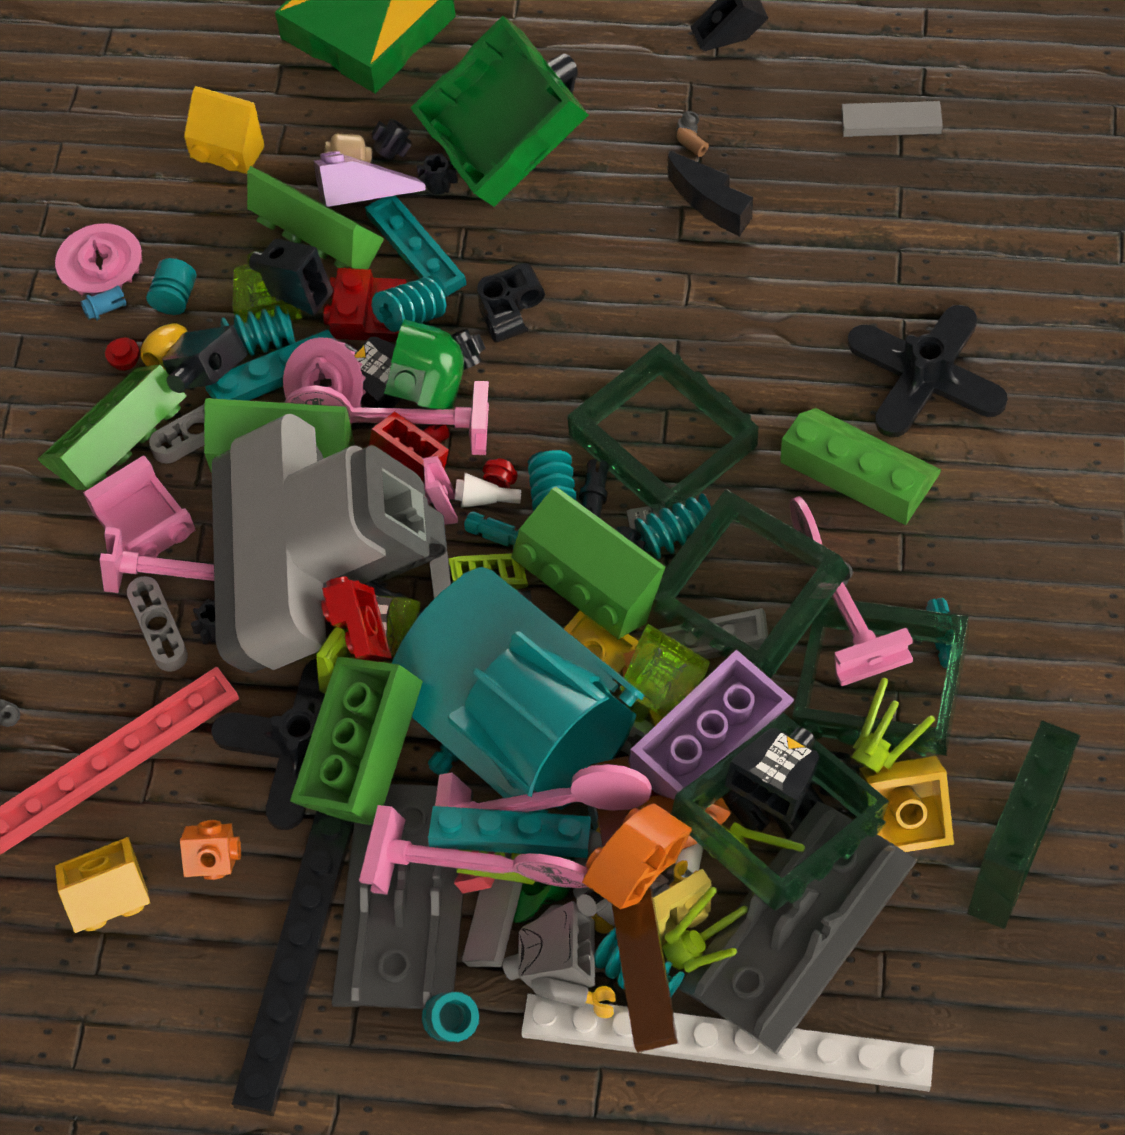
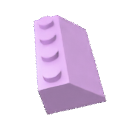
M735 650L630 749L629 761L631 769L646 776L651 783V789L656 794L688 804L730 764L736 755L744 750L793 703L794 699L738 650Z

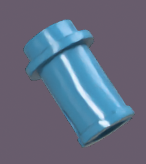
M118 285L92 297L89 294L85 295L86 299L80 301L83 312L88 320L92 318L99 320L100 315L119 307L127 306L126 299H122L124 294Z

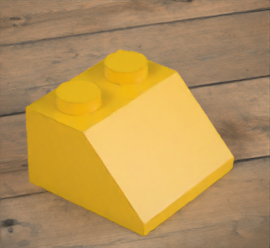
M195 86L192 92L184 134L190 158H194L202 163L207 162L221 166L229 171L247 174L250 166L253 167L265 147L255 104Z
M936 756L894 762L890 770L883 766L878 774L866 767L859 768L863 804L869 829L905 852L954 844L947 772Z
M129 837L55 865L58 894L75 933L82 930L87 932L97 930L104 926L107 920L119 915L124 917L132 916L143 910L144 905L150 903L148 890Z

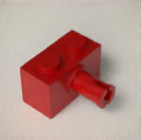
M394 411L371 429L369 446H375L415 472L425 483L423 458L438 456L445 470L449 449L440 443L449 438L450 432L446 425H441L436 429L439 426L438 424H430L422 431Z

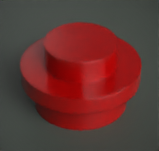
M130 338L115 339L108 344L105 350L107 362L112 367L121 371L133 368L140 356L138 344Z
M505 459L488 460L484 464L483 480L494 483L499 487L509 488L518 478V473L514 466Z

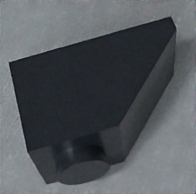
M716 0L690 28L700 49L708 51L747 40L769 17L760 0Z

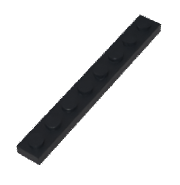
M316 811L232 1101L235 1109L274 1116L355 822L345 821Z

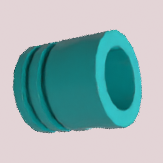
M166 258L159 261L146 296L149 305L157 311L168 315H180L183 313L197 277L196 271L192 266L178 259Z
M440 993L434 995L426 1002L422 1010V1023L424 1030L430 1037L438 1041L460 1042L468 1039L475 1032L479 1024V1011L476 1003L464 993Z

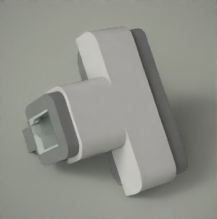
M286 414L236 438L232 442L230 450L214 457L212 460L216 645L223 660L242 671L254 673L266 667L275 670L319 651L333 629L336 628V626H332L331 622L326 620L321 607V601L325 599L322 588L327 587V581L347 576L349 580H359L362 584L371 580L380 583L439 558L447 551L444 516L428 505V500L425 497L424 483L415 472L372 445L363 449L353 445L323 458L322 453L316 446L315 428L293 414Z

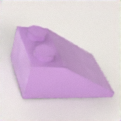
M340 151L320 154V160L313 161L320 201L326 207L426 190L425 183L416 177L350 156H344L340 154Z

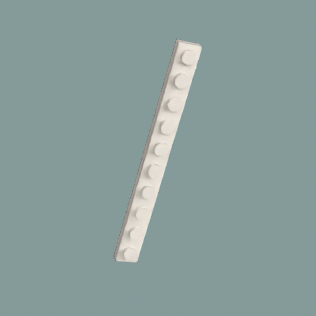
M528 994L521 1032L522 1038L637 1053L633 1043L628 1007L608 1004L613 1007L614 1014L609 1018H601L594 1013L593 1005L585 1003L584 1007L539 995ZM673 1013L678 1044L638 1052L930 1091L934 1047L795 1029L776 1055L751 1035L726 1019Z

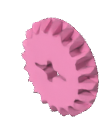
M114 224L86 226L71 234L59 247L55 259L56 272L62 284H66L70 291L76 290L81 296L86 293L95 296L117 285L122 289V285L125 282L132 283V276L139 273V265L143 263L142 250L137 238L121 226ZM96 250L99 251L100 257L103 258L102 270L96 264Z
M313 338L307 340L292 352L286 363L283 375L285 397L287 399L292 392L302 387L320 386V380L326 378L331 379L332 386H328L329 388L342 393L352 407H361V398L366 393L363 389V381L366 377L362 375L360 368L362 363L356 360L355 352L349 350L345 343L338 342L333 338Z

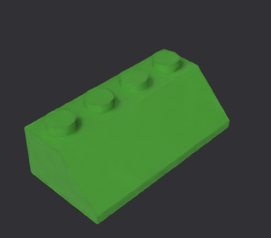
M250 166L247 172V209L259 215L256 219L257 222L272 230L275 229L276 225L284 229L283 237L295 243H301L302 240L309 243L310 246L316 247L319 256L323 259H326L327 255L336 259L334 265L338 268L369 269L384 240L383 237L326 207L324 204L288 184Z
M161 365L135 368L46 450L38 460L74 489L88 490L106 479L108 476L105 473L114 465L118 467L126 462L132 455L130 450L138 442L144 443L149 440L151 435L157 431L155 426L162 419L168 420L178 413L181 409L179 403L187 396L184 392L177 393L170 389L167 384L169 374Z
M206 398L204 404V454L210 472L212 473V460L214 457L230 450L231 444L236 438L286 414H293L315 428L316 446L322 453L323 458L353 446L355 443L347 407Z
M817 408L800 413L782 438L781 463L904 525L908 523L941 472V469Z
M557 486L550 490L519 529L511 556L512 559L617 639L647 623L665 570L664 565Z
M337 657L290 801L345 821L373 826L377 806H384L423 681L399 664Z

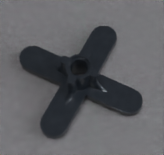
M964 305L949 307L930 334H924L919 337L909 335L906 337V341L868 324L856 326L850 331L848 335V348L853 354L900 376L876 413L875 426L880 433L888 437L904 435L933 393L986 417H995L1005 410L1008 398L1007 393L1002 387L953 364L976 329L977 315L974 310Z
M317 658L306 664L302 672L293 708L285 712L282 717L273 716L268 718L231 712L220 715L212 725V736L220 748L279 758L266 804V815L269 823L279 830H290L297 827L302 822L306 812V807L294 804L290 800L325 694L319 688ZM307 732L301 737H295L298 733Z

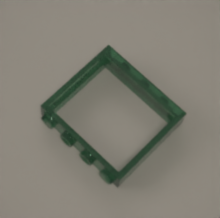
M661 343L567 415L569 436L597 459L598 462L600 460L606 461L610 466L609 471L658 515L659 510L662 508H668L672 512V506L677 502L685 506V501L688 498H695L758 446L759 426L751 420V415L743 414L733 405L731 399L725 393L717 392L708 384V381L700 372H694L684 363L678 353L674 355ZM659 375L734 438L672 489H669L597 425Z
M725 489L664 570L654 599L656 606L653 610L670 623L673 619L681 622V628L686 633L690 632L697 639H700L702 635L706 636L711 640L708 645L719 650L720 652L718 653L725 658L730 653L732 654L735 650H738L771 679L849 574L850 570L839 554ZM733 520L817 568L811 579L758 650L675 599Z
M818 596L792 714L794 730L804 728L811 732L815 739L822 737L834 738L844 744L854 745L861 734L866 717L809 708L826 627L850 631L834 599ZM853 601L867 628L876 635H886L907 628L913 640L951 645L937 726H929L906 749L915 751L917 754L925 757L927 753L947 756L969 637V617ZM875 718L870 733H875L882 719ZM891 721L882 736V739L891 744L888 751H892L918 725Z
M784 713L675 795L671 815L692 828L690 836L774 911L778 910L787 901L791 904L796 902L803 895L810 882L814 879L817 881L824 879L833 868L834 863L841 857L844 859L849 858L859 847L860 841L867 835L871 838L876 836L886 823L883 818L889 800L815 739V744L811 749L816 751L820 758L813 780L856 815L857 818L785 877L780 878L704 810L731 790L725 786L730 762L736 755L769 728H777L791 736L795 729L801 728Z
M1041 720L983 857L967 914L1002 929L1006 928L1060 798L1081 735Z

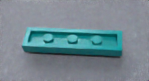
M396 195L382 197L365 207L366 216L419 279L432 274L439 276L445 286L446 297L467 285L465 275Z
M328 329L231 369L216 383L205 386L206 391L212 399L249 401L283 387L286 363L292 352L299 345L313 338H333L334 340L335 338Z
M433 806L428 844L429 847L588 858L591 816Z

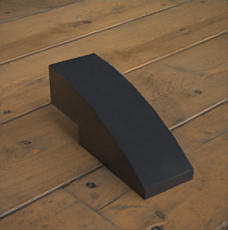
M672 151L669 153L668 178L676 190L705 218L740 237L752 219L753 197L730 188V175Z

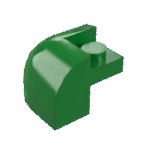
M404 319L396 341L384 394L417 402V406L441 410L454 408L464 371V357L459 344L448 332Z

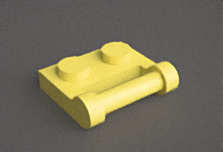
M703 869L654 897L662 949L664 943L667 942L664 936L675 929L701 896L711 887V880ZM711 899L688 926L689 928L699 925L708 917V913L711 911Z

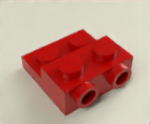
M338 268L337 277H330L329 279L334 291L330 296L333 298L332 305L326 304L324 307V324L329 325L335 339L367 341L370 337L375 336L387 342H396L399 331L392 332L384 323L377 320L371 303L375 293L406 284L407 280L373 278L371 269Z
M347 576L327 581V587L322 588L325 598L321 601L322 611L326 620L331 622L332 626L348 630L345 633V641L350 653L355 654V658L376 662L391 660L392 656L374 587L362 584L359 580H349Z

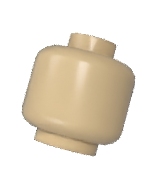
M334 134L330 142L325 141L324 153L340 151V154L344 156H350L371 163L372 149L371 147H365V141L361 135Z

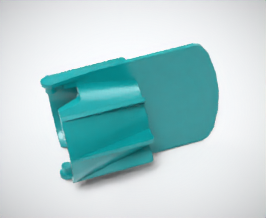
M484 567L465 572L426 607L404 637L391 663L399 664L423 681L412 718L503 798L525 794L532 797L533 790L541 792L558 788H570L572 777L579 770L590 767L591 764L615 759L630 734L637 714L616 699L609 690L615 692L619 685L614 680L618 681L625 687L619 698L630 707L638 698L642 700L645 696L500 576ZM571 803L565 804L563 806H558L556 808L562 810ZM546 809L531 811L534 813H548Z

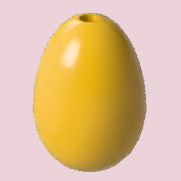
M172 323L163 325L148 334L140 350L143 363L146 366L161 365L164 368L162 359L180 336L188 332L187 329L180 324Z

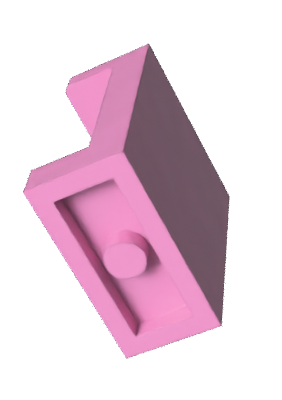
M144 455L83 492L91 512L104 529L106 527L121 529L123 551L137 552L140 556L157 557L159 553L174 544L183 542L191 533L196 531L190 513L186 508L182 509L156 477L151 463Z

